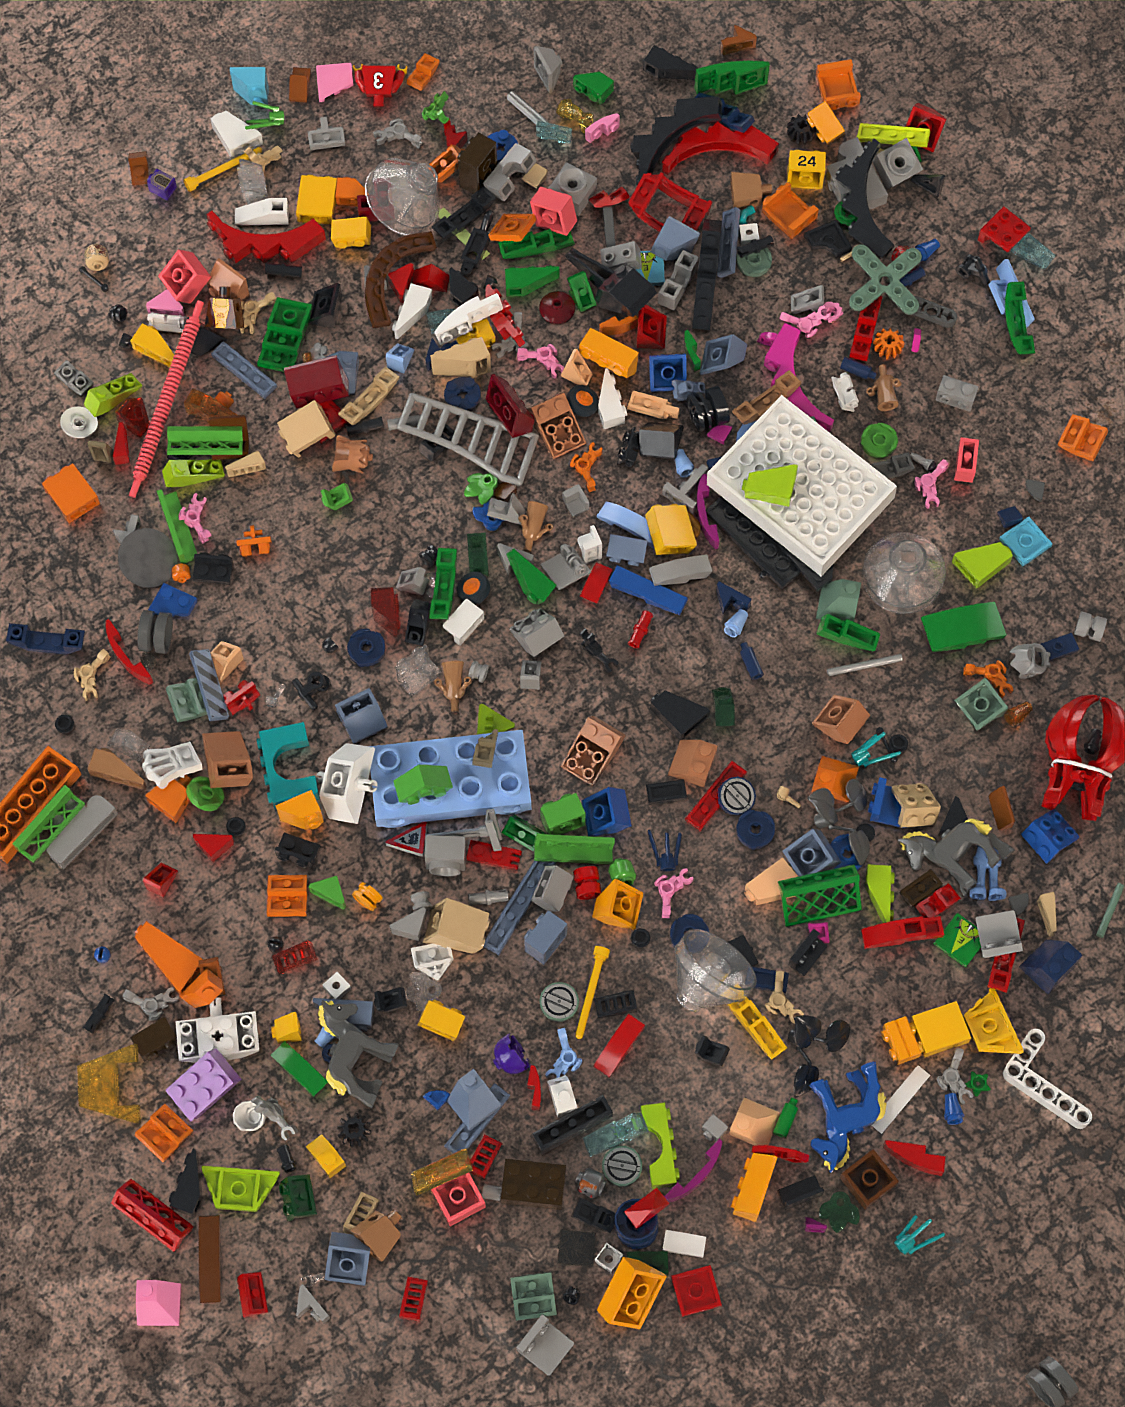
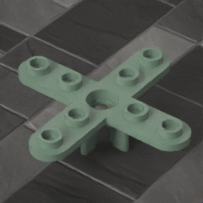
M855 246L852 250V258L871 277V280L850 297L849 306L851 309L862 311L885 292L905 314H915L919 309V302L899 280L920 263L922 258L920 251L916 248H909L886 267L867 246ZM884 276L887 277L886 282L889 284L887 286L880 284Z

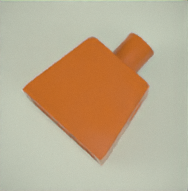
M184 775V778L180 777L178 781L174 779L169 782L164 789L158 786L154 787L145 797L148 803L177 823L190 802L186 789L192 779Z

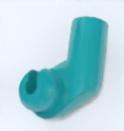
M752 205L740 211L739 225L748 224L746 221L747 217L755 213Z

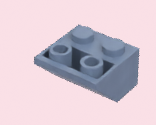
M370 688L335 704L336 712L353 744L388 728Z

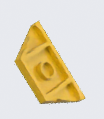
M990 988L989 993L983 999L980 998L975 1003V1006L964 1014V1020L979 1052L1024 1053L996 990Z

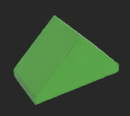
M337 876L309 885L310 893L343 910L346 908Z

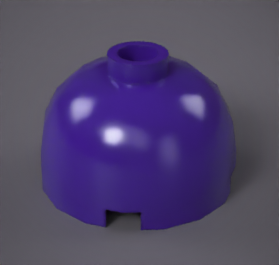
M508 1033L496 1043L494 1047L495 1059H493V1062L498 1070L503 1069L509 1074H519L531 1066L529 1058L524 1059L523 1052L525 1051L515 1036H511Z

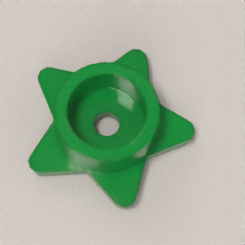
M971 1071V1080L965 1083V1085L973 1090L975 1097H978L981 1091L991 1090L987 1084L988 1074L980 1075Z

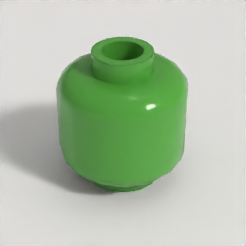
M615 859L608 868L612 881L618 879L631 886L636 879L633 864L628 859Z

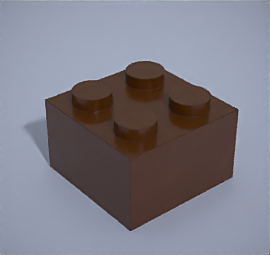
M874 1149L840 1175L841 1181L864 1210L891 1191L899 1182Z

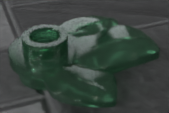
M842 1191L835 1192L831 1196L830 1201L823 1203L819 1209V1218H829V1223L836 1233L842 1231L847 1222L857 1225L860 1220L858 1208L851 1203L848 1194ZM839 1198L844 1199V1204L841 1206L837 1205Z

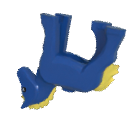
M875 1061L860 1067L862 1073L867 1078V1083L860 1070L845 1074L847 1080L858 1088L861 1094L860 1103L837 1107L827 1080L821 1079L809 1085L822 1101L826 1112L825 1125L828 1140L814 1138L811 1140L810 1146L824 1160V1165L828 1166L830 1173L834 1169L842 1168L844 1163H847V1159H849L850 1142L847 1134L851 1132L853 1135L864 1132V1128L882 1119L885 1115L887 1103L884 1101L886 1096H884V1092L879 1093L881 1086L877 1078Z

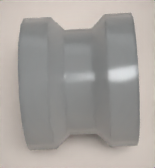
M473 661L468 677L478 679L479 682L484 683L489 665H481L478 661Z
M417 892L410 896L411 901L414 903L412 907L413 912L422 907H425L426 911L432 909V904L429 902V892Z

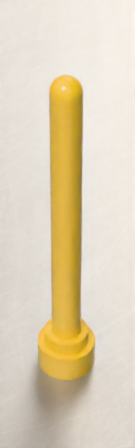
M261 147L252 149L256 154L262 153ZM244 153L197 177L189 176L183 179L185 187L191 192L199 186V183L250 158Z
M595 946L594 948L595 963L575 1034L577 1039H582L602 964L609 957L610 950L602 946Z

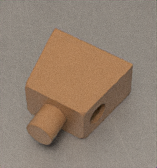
M731 172L730 185L733 208L737 207L743 210L750 205L757 207L762 203V195H772V185L761 184L759 174Z
M394 1209L387 1216L376 1211L355 1226L351 1232L358 1240L370 1248V1255L373 1258L382 1262L401 1236L395 1225L402 1217Z

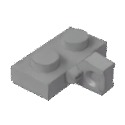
M320 117V128L307 131L310 150L346 146L343 126L334 128L333 126H328L327 117Z

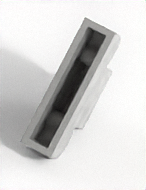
M858 137L843 142L839 146L838 162L827 166V184L829 190L834 192L838 202L842 201L845 195L851 192L836 181L835 178L837 176L835 174L845 164L853 167L854 159L857 156H861L864 152ZM871 164L867 179V202L869 209H874L886 204L888 193Z
M96 795L91 797L87 802V807H83L48 846L46 851L50 858L64 870L118 815L116 808L102 796ZM70 799L66 804V810H74L78 803ZM56 815L53 818V825L61 824L64 821V816Z

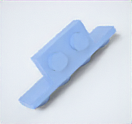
M1004 259L996 268L1000 280H992L988 284L1001 315H1006L1005 297L1008 283L1018 282L1009 259ZM1024 300L1022 304L1027 328L1035 318L1027 300Z

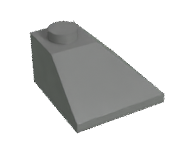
M535 46L534 68L548 93L551 94L561 73L562 60L559 55L555 54L553 49Z

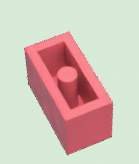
M960 438L957 449L955 481L973 483L976 473L979 440Z

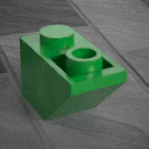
M601 72L578 74L573 77V87L577 92L588 96L591 101L602 105L614 91V80Z

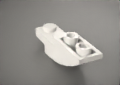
M496 293L481 301L476 296L449 314L435 331L439 344L442 345L461 335L467 334L473 330L471 324L503 310L498 294Z

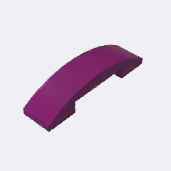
M703 474L697 491V518L701 524V531L708 543L714 549H718L719 537L716 524H708L704 499L709 498L710 490L707 485V474Z
M720 1138L705 1153V1158L709 1162L684 1188L677 1182L664 1196L669 1203L687 1196L706 1180L718 1160L722 1146Z

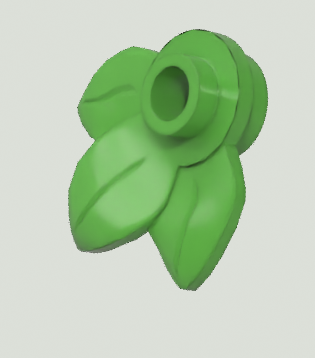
M475 473L467 478L470 484L466 486L464 496H478L481 505L487 503L494 496V489L497 487L498 478L491 473L484 475Z

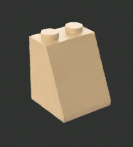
M445 898L432 906L423 943L437 944L444 948L450 947L453 950L473 954L481 950L485 944L484 934L490 923L488 920L489 913Z

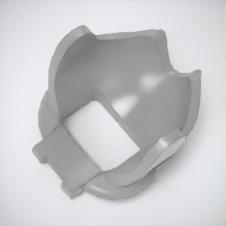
M1041 644L1017 645L1009 651L1016 655L1010 662V665L1020 673V679H1027L1036 674H1042L1047 668L1051 667L1049 662L1050 652H1046ZM1035 651L1041 652V666L1035 663Z

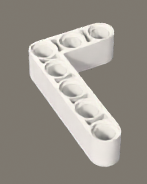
M1040 1029L1030 1030L1021 1043L1023 1051L1028 1054L1029 1059L1024 1060L1019 1054L1014 1053L1003 1070L1004 1079L1075 1128H1085L1092 1120L1091 1111L1027 1068L1045 1041V1035ZM1036 1036L1039 1039V1043H1033L1030 1037ZM1015 1068L1018 1075H1011L1008 1069ZM1025 1080H1032L1035 1083V1087L1027 1086ZM1043 1091H1049L1052 1095V1098H1045L1043 1096ZM1060 1103H1066L1069 1106V1110H1062ZM1077 1114L1084 1115L1086 1122H1080L1077 1119Z

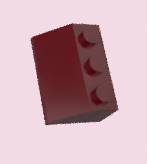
M337 355L284 368L289 394L296 409L302 408L314 400L322 403L349 396V380Z
M491 374L485 400L511 437L515 438L532 432L535 422L533 414L527 410L524 402L520 400L515 389L510 386L507 380L496 374Z

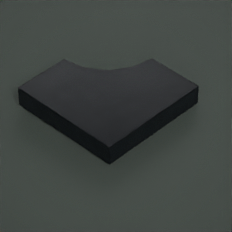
M836 219L804 232V238L811 250L825 249L835 257L852 251V246Z

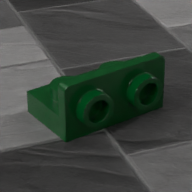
M310 1174L288 1176L280 1182L279 1192L283 1197V1213L287 1221L317 1214Z
M627 1251V1258L640 1260L668 1277V1251Z

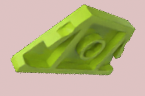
M214 1166L201 1167L215 1208L222 1210L257 1212L280 1177V1172Z

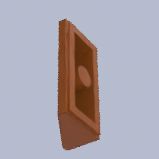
M1001 786L988 795L998 830L1012 828L1015 823L1006 787Z

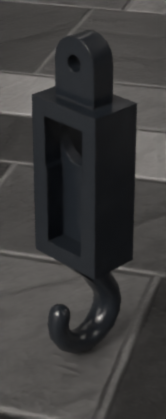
M492 210L486 212L480 229L473 228L462 253L460 271L465 277L471 275L473 268L478 269L489 245L490 238L487 230L494 217ZM470 252L477 253L475 260L468 258Z

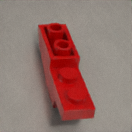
M489 284L486 286V298L496 293L499 298L503 297L497 288L493 290ZM506 299L501 300L503 310L490 315V318L504 340L511 336L517 345L521 347L525 344L522 338L524 334L518 326L515 328L513 326L515 323L511 318L513 315L509 310L512 308Z
M923 916L912 917L861 929L864 949L901 945L908 941L941 938L944 936L941 916L923 918Z

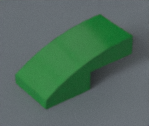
M686 330L684 333V350L688 363L695 373L701 367V360L696 354L698 343L691 333Z

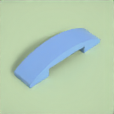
M605 502L597 514L598 519L611 526L615 524L642 540L648 541L647 545L654 549L646 518L620 505Z

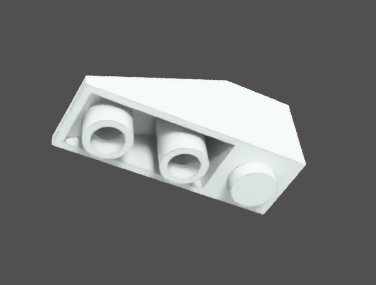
M268 198L235 208V225H289L287 198Z
M411 284L409 290H405L404 304L400 305L398 310L399 318L397 321H394L392 327L395 339H399L427 314L433 298L432 289Z
M608 368L604 372L598 404V415L603 429L625 424V416H627L625 405L622 406L620 400H622L619 389L616 390L614 386L616 384L614 375L609 373Z

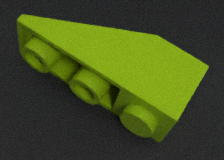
M129 373L88 390L84 406L94 417L100 416L112 410L140 389L142 384L132 373Z
M212 459L169 460L162 470L166 487H185L225 476L221 460Z
M868 864L866 868L865 889L882 923L893 921L894 910H890V903L894 902V891H891V884H894L895 873L891 872V866Z

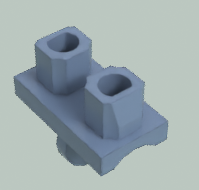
M672 381L675 389L673 390L674 399L678 401L687 400L688 395L693 394L695 396L696 392L705 393L704 382Z

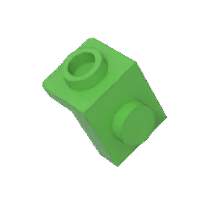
M346 483L330 491L321 490L323 504L333 510H337L353 501L349 486Z

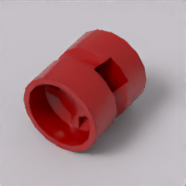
M584 866L573 871L574 882L578 884L575 887L577 899L591 900L597 898L602 893L601 884L597 882L599 880L598 867Z

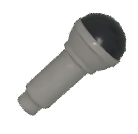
M911 453L910 457L912 460L923 465L926 471L932 472L936 469L937 464L933 459H926L917 453Z

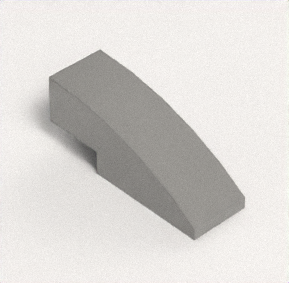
M699 555L650 567L649 571L653 584L656 586L687 583L690 579L707 578L711 574L712 568L708 556Z

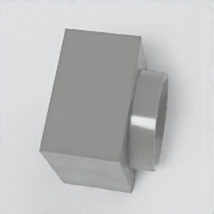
M907 138L876 154L873 159V164L886 189L901 183L923 170ZM895 160L898 162L899 167L895 165Z
M566 162L548 189L572 196L575 213L579 216L589 202L588 199L597 190V178Z
M426 835L425 863L426 869L431 874L450 877L457 876L461 871L466 870L467 847L465 837Z

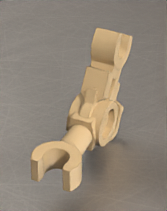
M275 146L271 151L268 150L263 154H256L248 147L244 152L251 159L252 170L259 173L264 171L265 166L271 161L279 160L282 157L279 153L283 150L279 146Z
M273 292L268 293L264 299L258 302L256 300H249L246 303L243 300L241 301L242 313L244 311V328H240L241 333L244 334V329L247 327L250 328V334L254 333L253 324L256 322L258 312L261 311L260 308L275 304L276 296Z
M105 649L98 653L97 658L91 664L82 665L80 669L74 668L75 680L80 682V677L82 681L81 688H85L83 697L86 701L88 700L87 695L90 692H93L94 697L98 698V692L94 688L96 687V669L111 658Z
M776 971L775 992L770 996L769 1003H766L765 1007L772 1014H778L774 1009H779L784 1017L788 1014L791 1022L795 1024L793 1015L799 1013L803 1016L804 1013L800 1009H794L795 1005L786 998L783 992L784 971Z

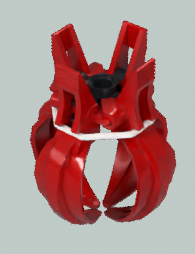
M1088 694L1081 695L1065 704L1055 714L1046 730L1045 743L1053 762L1051 763L1052 767L1048 771L1050 780L1041 806L1048 810L1055 809L1071 788L1081 791L1082 819L1096 821L1097 816L1101 817L1105 792L1110 789L1111 773L1125 763V711L1113 700L1106 697L1101 698L1103 733L1097 760L1090 761L1088 765L1083 764L1076 750L1079 727L1088 707L1100 699L1098 695Z

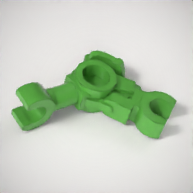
M443 91L441 96L437 93L434 96V102L428 108H424L422 111V118L424 120H436L438 118L443 124L449 120L444 115V111L441 110L445 105L444 102L449 98L445 91Z

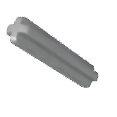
M511 91L507 95V100L541 130L548 127L549 122L517 93Z

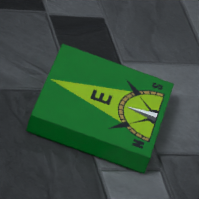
M958 913L944 929V936L937 938L934 942L936 947L965 968L981 948L977 927Z

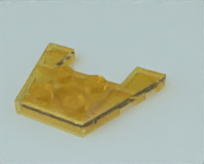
M138 1044L129 1045L77 1066L79 1107L133 1123H141L140 1104L119 1105L118 1063L138 1062Z

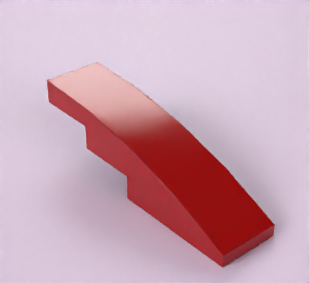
M879 296L864 310L860 311L849 358L867 361L883 296Z

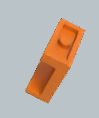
M852 59L817 65L816 78L822 101H826L831 110L854 107L860 104L861 94L857 91L852 72Z
M789 182L784 186H779L772 196H767L762 202V213L791 240L818 217L819 209L815 205L809 207L791 190Z
M73 463L63 467L54 476L47 477L42 483L45 492L50 495L69 524L100 504L98 496Z

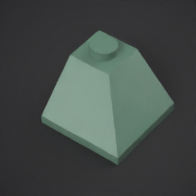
M841 579L831 581L821 588L816 619L821 620V617L828 613L843 621L849 619L854 622L861 582Z

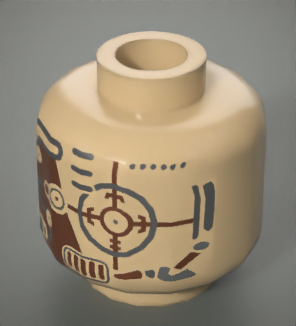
M92 244L86 248L84 253L85 264L90 270L100 271L108 266V251L103 245Z

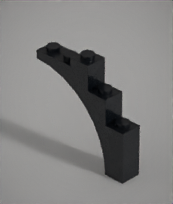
M719 96L677 99L676 106H674V116L655 117V124L652 125L653 134L633 135L630 149L631 153L637 158L636 164L637 169H639L638 175H636V185L640 182L643 174L651 173L653 175L655 166L662 154L682 134L709 122L722 121V102Z
M873 139L871 142L868 141L862 155L854 159L853 167L847 164L844 167L841 166L835 174L837 176L835 179L851 192L850 194L847 193L843 198L842 208L858 219L853 221L848 227L849 236L861 245L867 246L876 256L884 261L895 246L874 223L867 202L868 173L873 159L881 147L880 142Z
M704 219L692 329L710 330L722 226V221Z

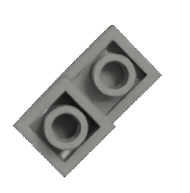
M68 360L54 372V375L80 396L94 384L91 379L81 370L78 371Z

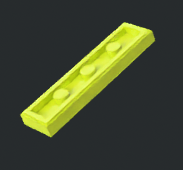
M860 123L857 137L860 142H871L873 139H876L881 144L892 145L907 138L911 146L927 147L930 129Z

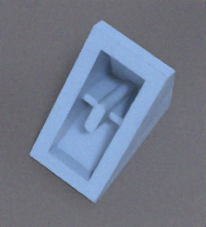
M397 343L386 353L387 368L404 374L414 349Z

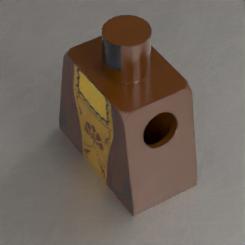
M219 286V296L209 298L205 327L244 328L241 299L230 297V286Z

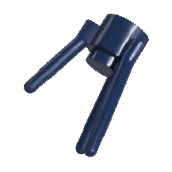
M648 830L657 867H660L661 871L676 870L682 834L678 833L673 857V854L670 853L669 833H665L666 853L661 854L660 858L652 832Z

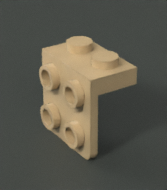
M917 783L892 786L891 792L902 807L898 820L900 827L936 825L941 806L926 784Z

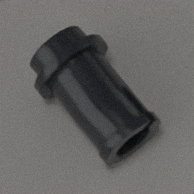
M1091 729L1088 741L1084 744V751L1086 753L1095 754L1098 752L1102 731Z
M283 1145L277 1148L282 1163L281 1169L285 1173L294 1171L297 1162L293 1160L289 1146Z

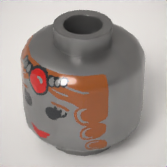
M587 1168L584 1173L579 1172L575 1183H578V1191L590 1198H595L597 1195H602L607 1181H605L604 1174L592 1168Z

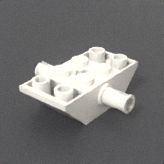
M346 743L328 758L325 772L320 771L317 773V776H322V778L316 777V781L322 784L319 796L329 819L358 824L365 791L375 792L377 788L371 787L377 786V782L375 780H368L375 752L374 747Z
M215 998L216 1006L214 1000L209 1004V1017L176 1021L179 1061L196 1063L208 1051L216 1048L226 1060L240 1059L259 1052L256 1011L222 1015L221 998ZM221 1036L220 1041H216L215 1038Z

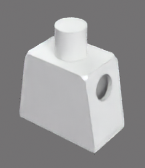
M566 1075L547 1081L557 1118L563 1117L577 1109L572 1087Z

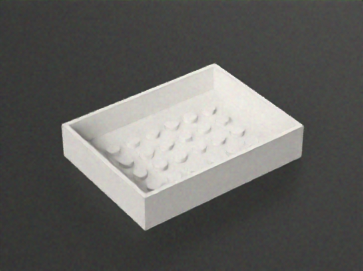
M782 395L707 472V485L820 576L834 564L895 498L897 488L893 482ZM793 464L798 465L789 507L745 498V491L742 490L744 479H748L749 473Z

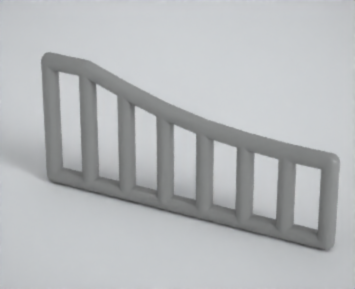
M410 393L397 426L400 431L424 438L459 453L499 480L516 486L523 484L539 438L538 433L535 432L521 435L530 438V442L516 478L506 475L520 436L511 437L500 471L490 465L502 430L507 431L501 421L419 394ZM414 401L425 404L417 428L406 425ZM432 407L443 410L434 434L424 431ZM449 413L460 416L451 441L441 437ZM467 418L478 421L468 450L458 445ZM487 424L495 427L483 460L474 453L484 425Z

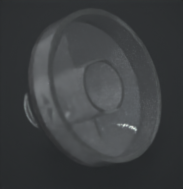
M403 158L385 159L369 173L366 179L365 193L368 204L379 221L389 229L404 235L421 233L436 220L440 211L437 186L438 176L435 169L426 163H417Z
M910 532L891 533L878 539L868 550L862 568V581L870 598L882 608L895 613H914L930 606L939 596L946 576L945 562L939 549L925 537Z
M699 929L688 930L675 946L676 978L679 990L676 998L682 1006L690 1011L697 1012L700 1008L741 1002L747 998L756 986L755 972L746 958L731 944L710 932Z

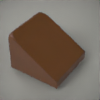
M502 481L494 490L493 497L497 500L509 502L512 493H517V487Z

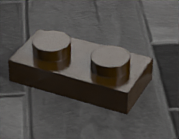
M930 869L903 888L899 893L908 905L913 908L942 887L943 883Z

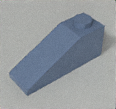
M313 998L314 1007L318 1009L322 1005V1000L328 1003L333 1001L334 1004H356L358 1007L357 1013L350 1016L346 1021L356 1026L362 1032H367V1029L372 1030L373 1001Z

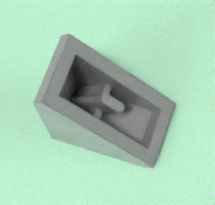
M522 660L520 688L540 690L541 661Z
M425 907L390 924L391 933L419 941L427 917Z

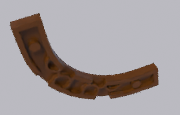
M432 231L410 234L396 239L388 246H385L372 262L365 282V303L372 328L386 327L392 323L384 296V282L389 270L396 262L408 255L435 251L437 246Z

